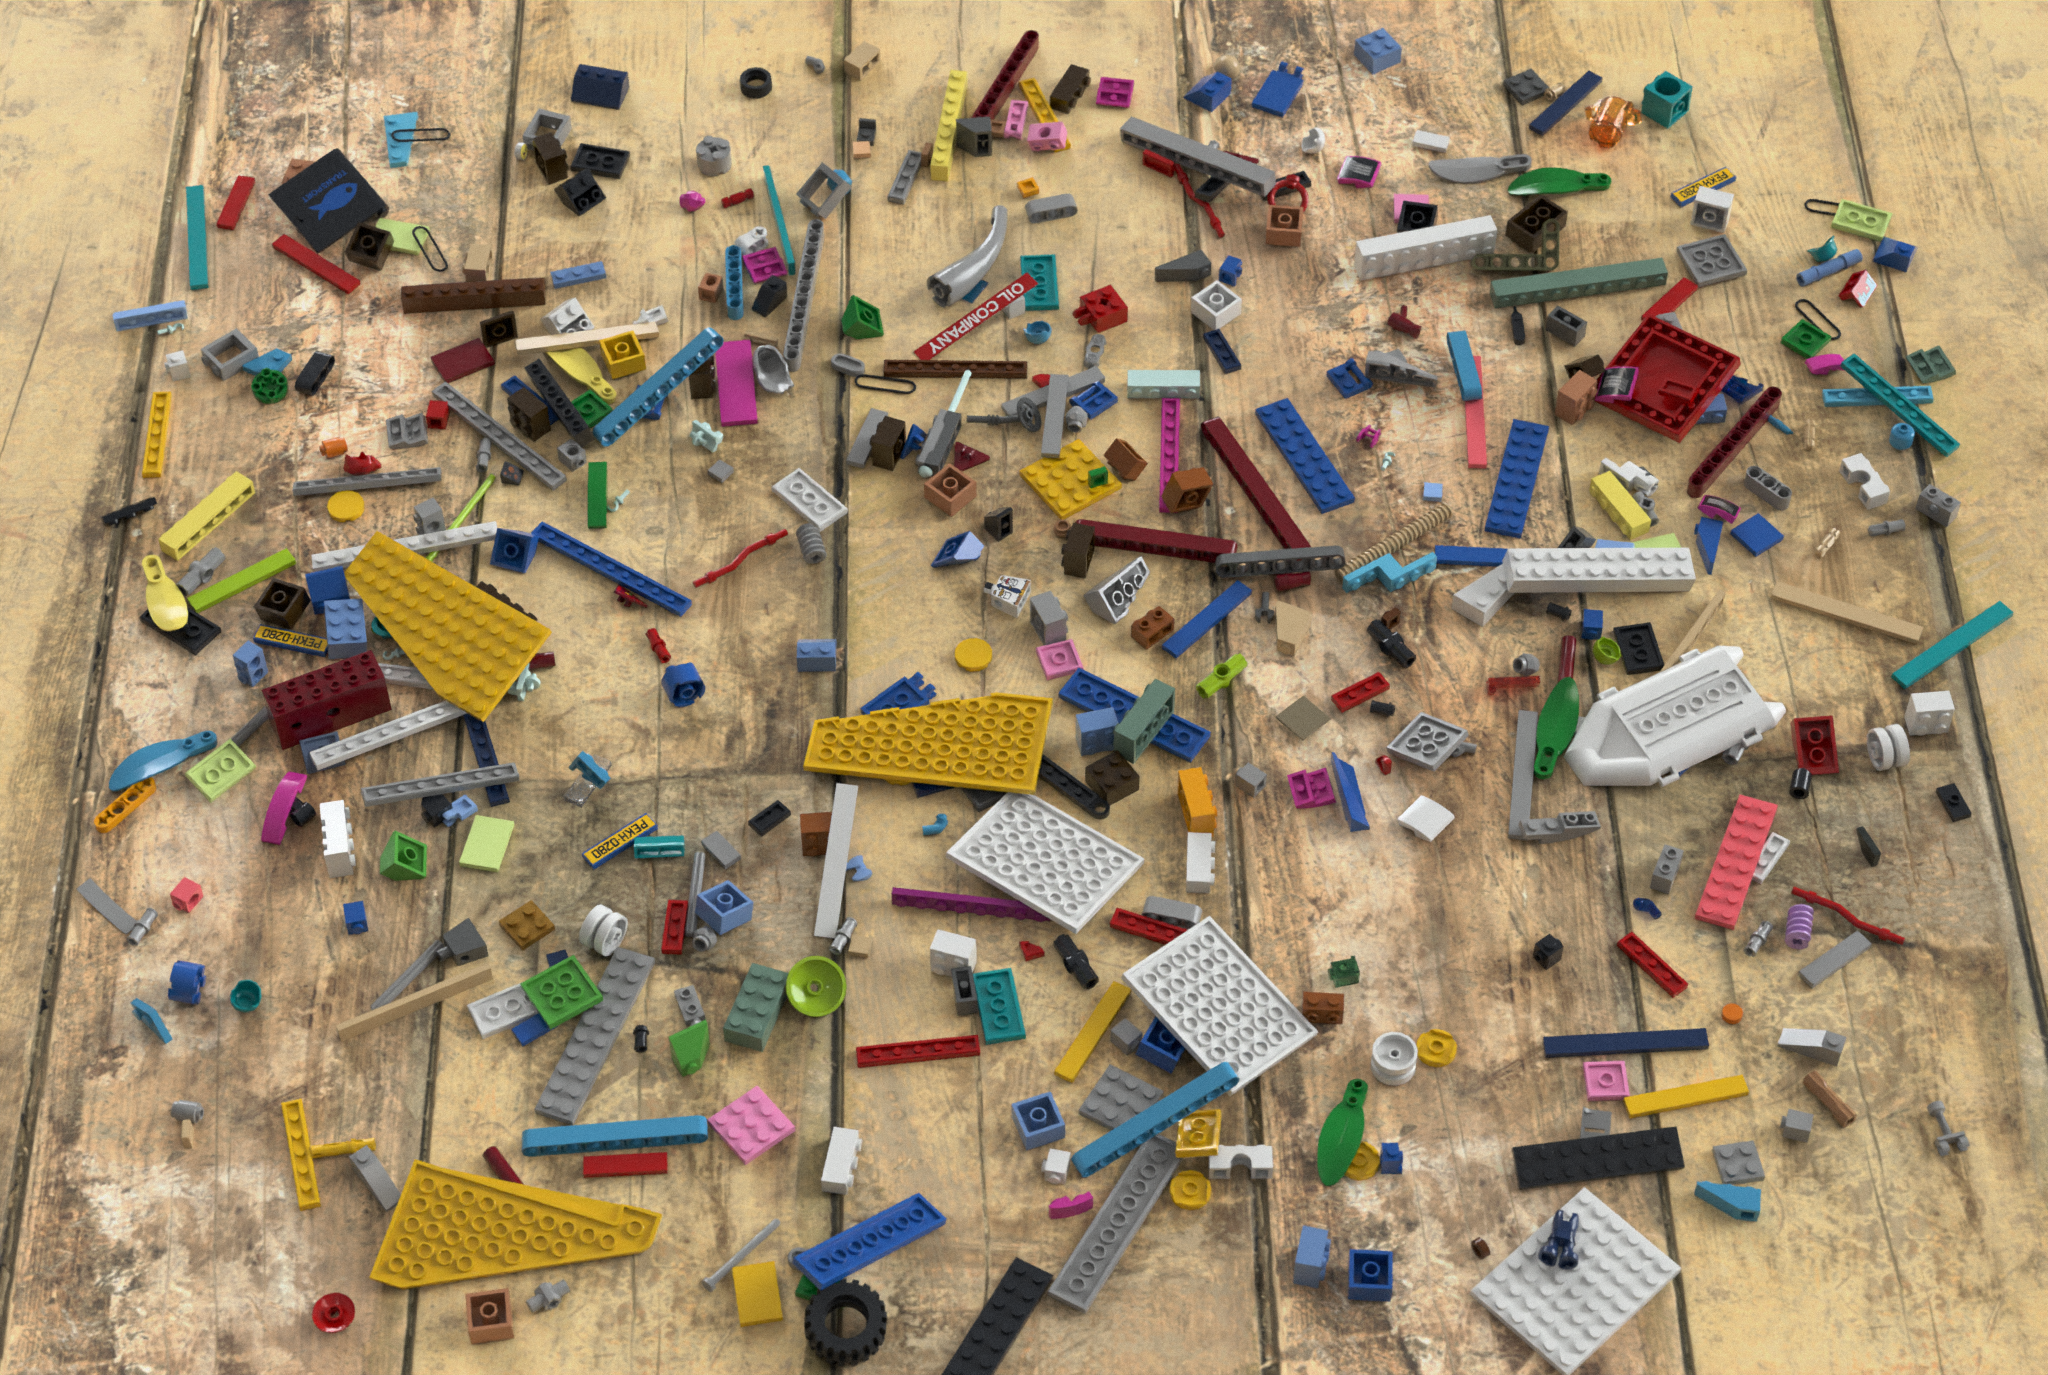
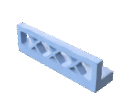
M184 300L113 313L116 331L188 319Z

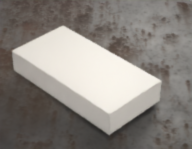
M1416 130L1412 146L1446 153L1450 137Z

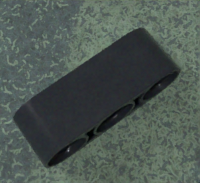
M315 351L296 379L295 391L314 396L332 370L335 357L327 353Z

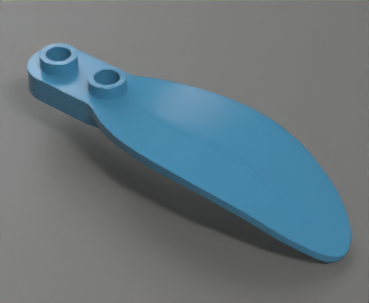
M203 731L185 739L162 741L143 747L128 756L115 769L109 781V788L113 792L125 789L175 767L188 757L211 750L217 745V736L212 731Z

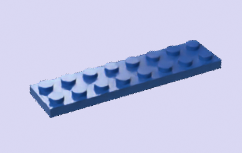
M1288 398L1255 409V415L1321 514L1354 503L1355 497Z
M1513 419L1484 531L1521 539L1549 426Z
M1081 668L1075 671L1058 693V698L1086 712L1113 707L1119 724L1122 722L1125 713L1133 708L1134 702L1138 698V696ZM1172 714L1151 741V744L1191 763L1210 738L1211 732Z
M917 1193L795 1256L792 1263L819 1290H822L945 1225L947 1218L920 1193Z

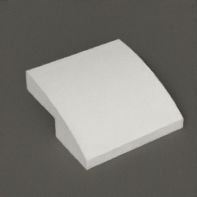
M1421 795L1397 821L1400 826L1414 830L1416 837L1431 842L1455 817L1440 804Z

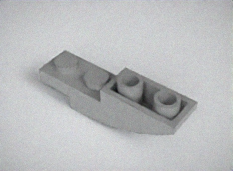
M1595 811L1559 813L1557 818L1523 819L1518 824L1524 840L1538 839L1539 844L1570 840L1601 828Z

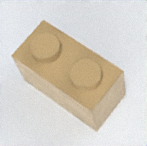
M864 41L850 55L845 57V73L862 80L881 62L880 49Z
M470 244L469 251H466L465 254L466 263H463L462 273L465 274L466 281L488 280L493 260L492 246Z

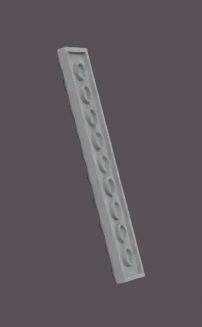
M617 947L597 986L604 1001L584 1011L534 1109L535 1114L574 1125L655 964V958Z
M1157 1134L1140 1146L1048 1290V1296L1084 1314L1087 1313L1184 1157L1176 1158V1142Z

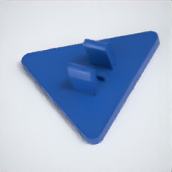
M915 424L911 426L900 456L901 459H904L913 449H921L919 444L927 436Z

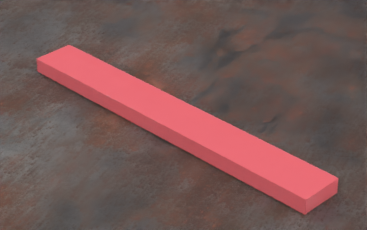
M1473 356L1482 387V399L1465 401L1468 468L1486 469L1487 455L1481 356Z

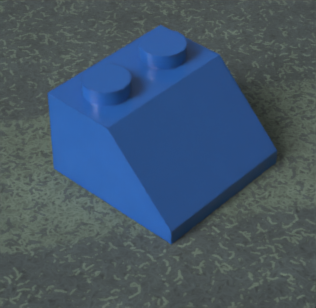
M1220 72L1207 75L1184 96V99L1213 112L1231 94L1232 78Z
M342 566L305 574L315 615L324 613V601L350 599Z

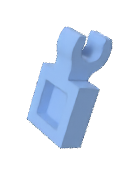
M466 794L451 803V810L442 814L445 818L443 823L449 827L455 823L458 817L463 821L478 811L477 805Z

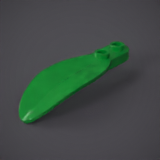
M1547 167L1535 169L1519 176L1509 185L1508 193L1510 195L1564 194L1580 190L1605 191L1610 188L1612 180L1609 175L1604 173H1581L1566 168Z
M1565 677L1558 682L1550 693L1539 717L1536 732L1538 754L1534 764V775L1539 779H1548L1553 775L1557 758L1570 744L1577 727L1579 692L1575 680L1571 677Z
M1353 1079L1348 1083L1342 1102L1330 1112L1322 1127L1318 1141L1317 1168L1320 1180L1325 1186L1335 1185L1344 1176L1359 1149L1365 1125L1363 1106L1368 1094V1085L1362 1079Z

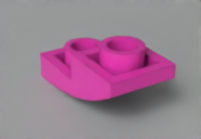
M1840 354L1820 355L1805 361L1809 371L1815 375H1827L1830 369L1833 371H1845L1840 367L1841 362L1844 361Z
M1088 1191L1083 1195H1077L1072 1201H1070L1067 1195L1057 1198L1049 1205V1217L1051 1219H1061L1087 1212L1093 1208V1196Z

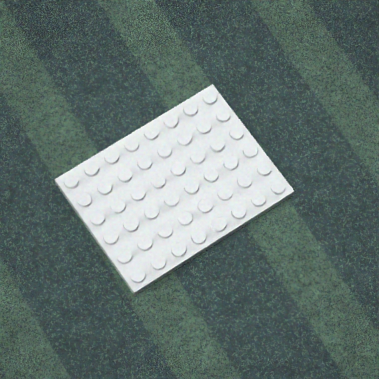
M1007 792L946 852L947 859L1075 934L1144 864V858L1035 795Z
M1210 916L1124 972L1121 976V979L1206 1071L1222 1062L1230 1064L1240 1078V1081L1235 1087L1226 1092L1229 1096L1310 1041L1318 1033L1312 1024Z
M1585 1187L1560 1209L1564 1211L1563 1220L1565 1221L1570 1220L1572 1213H1577L1579 1216V1225L1575 1236L1576 1245L1573 1247V1252L1577 1253L1579 1257L1577 1267L1567 1270L1559 1268L1558 1262L1563 1248L1560 1246L1558 1247L1555 1266L1550 1267L1538 1258L1540 1248L1548 1246V1237L1552 1231L1553 1215L1470 1291V1295L1562 1375L1572 1374L1681 1271L1679 1265Z

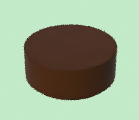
M1477 1237L1471 1241L1472 1250L1478 1258L1485 1259L1490 1255V1249L1482 1238Z

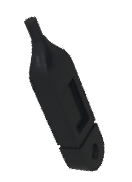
M1514 306V311L1511 315L1513 341L1516 345H1523L1525 343L1523 317L1517 311L1516 306Z

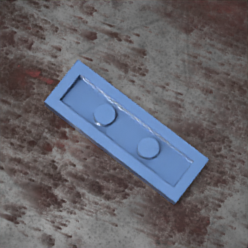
M600 261L552 271L551 278L554 288L557 289L605 279L606 272L603 262Z

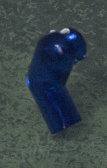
M1634 899L1633 906L1636 910L1649 912L1655 920L1661 917V911L1651 899Z

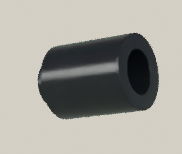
M1805 768L1793 771L1789 794L1793 798L1805 799L1809 796L1812 780L1810 771Z

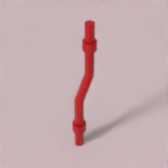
M1175 164V171L1178 175L1177 179L1183 185L1188 197L1205 209L1212 229H1215L1219 238H1223L1225 233L1221 227V222L1215 216L1210 204L1195 198V193L1188 182L1187 174L1183 172L1180 164Z
M783 529L774 534L770 533L764 536V539L745 547L732 563L714 572L711 570L705 573V576L693 581L694 587L697 588L706 583L710 584L716 581L718 577L735 570L751 552L766 545L771 546L777 540L787 536V530Z
M1797 887L1792 889L1791 894L1804 898L1806 902L1811 904L1817 903L1837 911L1856 928L1877 935L1879 939L1884 941L1890 940L1900 945L1904 943V937L1891 933V930L1884 927L1881 929L1860 921L1839 903L1820 897L1813 891L1807 892Z

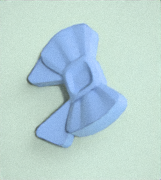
M862 855L855 856L849 863L847 862L846 871L854 868L857 870L852 877L853 881H864L872 876V871L867 869L863 863Z

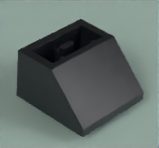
M589 169L578 172L554 189L561 202L578 216H581L606 199Z

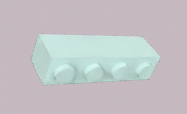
M1128 370L1127 398H1200V370Z

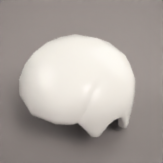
M1314 127L1312 130H1308L1310 135L1302 139V150L1305 153L1316 154L1324 147L1325 134L1321 129Z

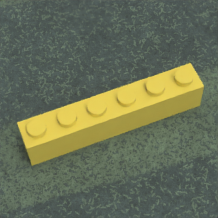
M237 471L229 476L226 481L215 488L205 499L201 500L180 521L176 522L172 528L161 535L158 539L161 551L176 561L180 560L255 494L253 481Z

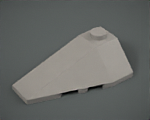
M1142 556L1094 586L1083 596L1092 612L1115 624L1129 612L1128 608L1131 602L1135 601V595L1138 589L1142 588L1150 571Z

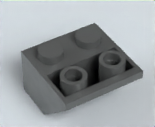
M990 117L956 119L957 147L974 157L992 156Z

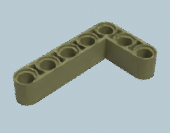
M1549 219L1543 223L1541 254H1477L1471 259V266L1478 271H1552L1556 269L1559 265L1560 226L1558 221ZM1548 223L1555 225L1554 232L1547 230L1546 226ZM1548 240L1554 242L1555 247L1553 250H1549L1546 247ZM1477 257H1480L1484 260V265L1482 267H1478L1475 264V259ZM1494 258L1501 259L1502 264L1500 267L1493 265ZM1512 258L1519 260L1518 267L1511 265L1510 261ZM1529 258L1536 259L1537 265L1535 267L1529 266ZM1547 258L1554 260L1552 268L1546 265Z

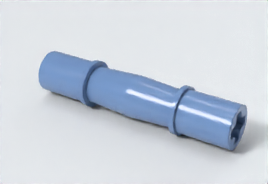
M1854 249L1818 266H1812L1796 275L1797 282L1803 287L1841 269L1845 270L1862 262V254L1858 249Z

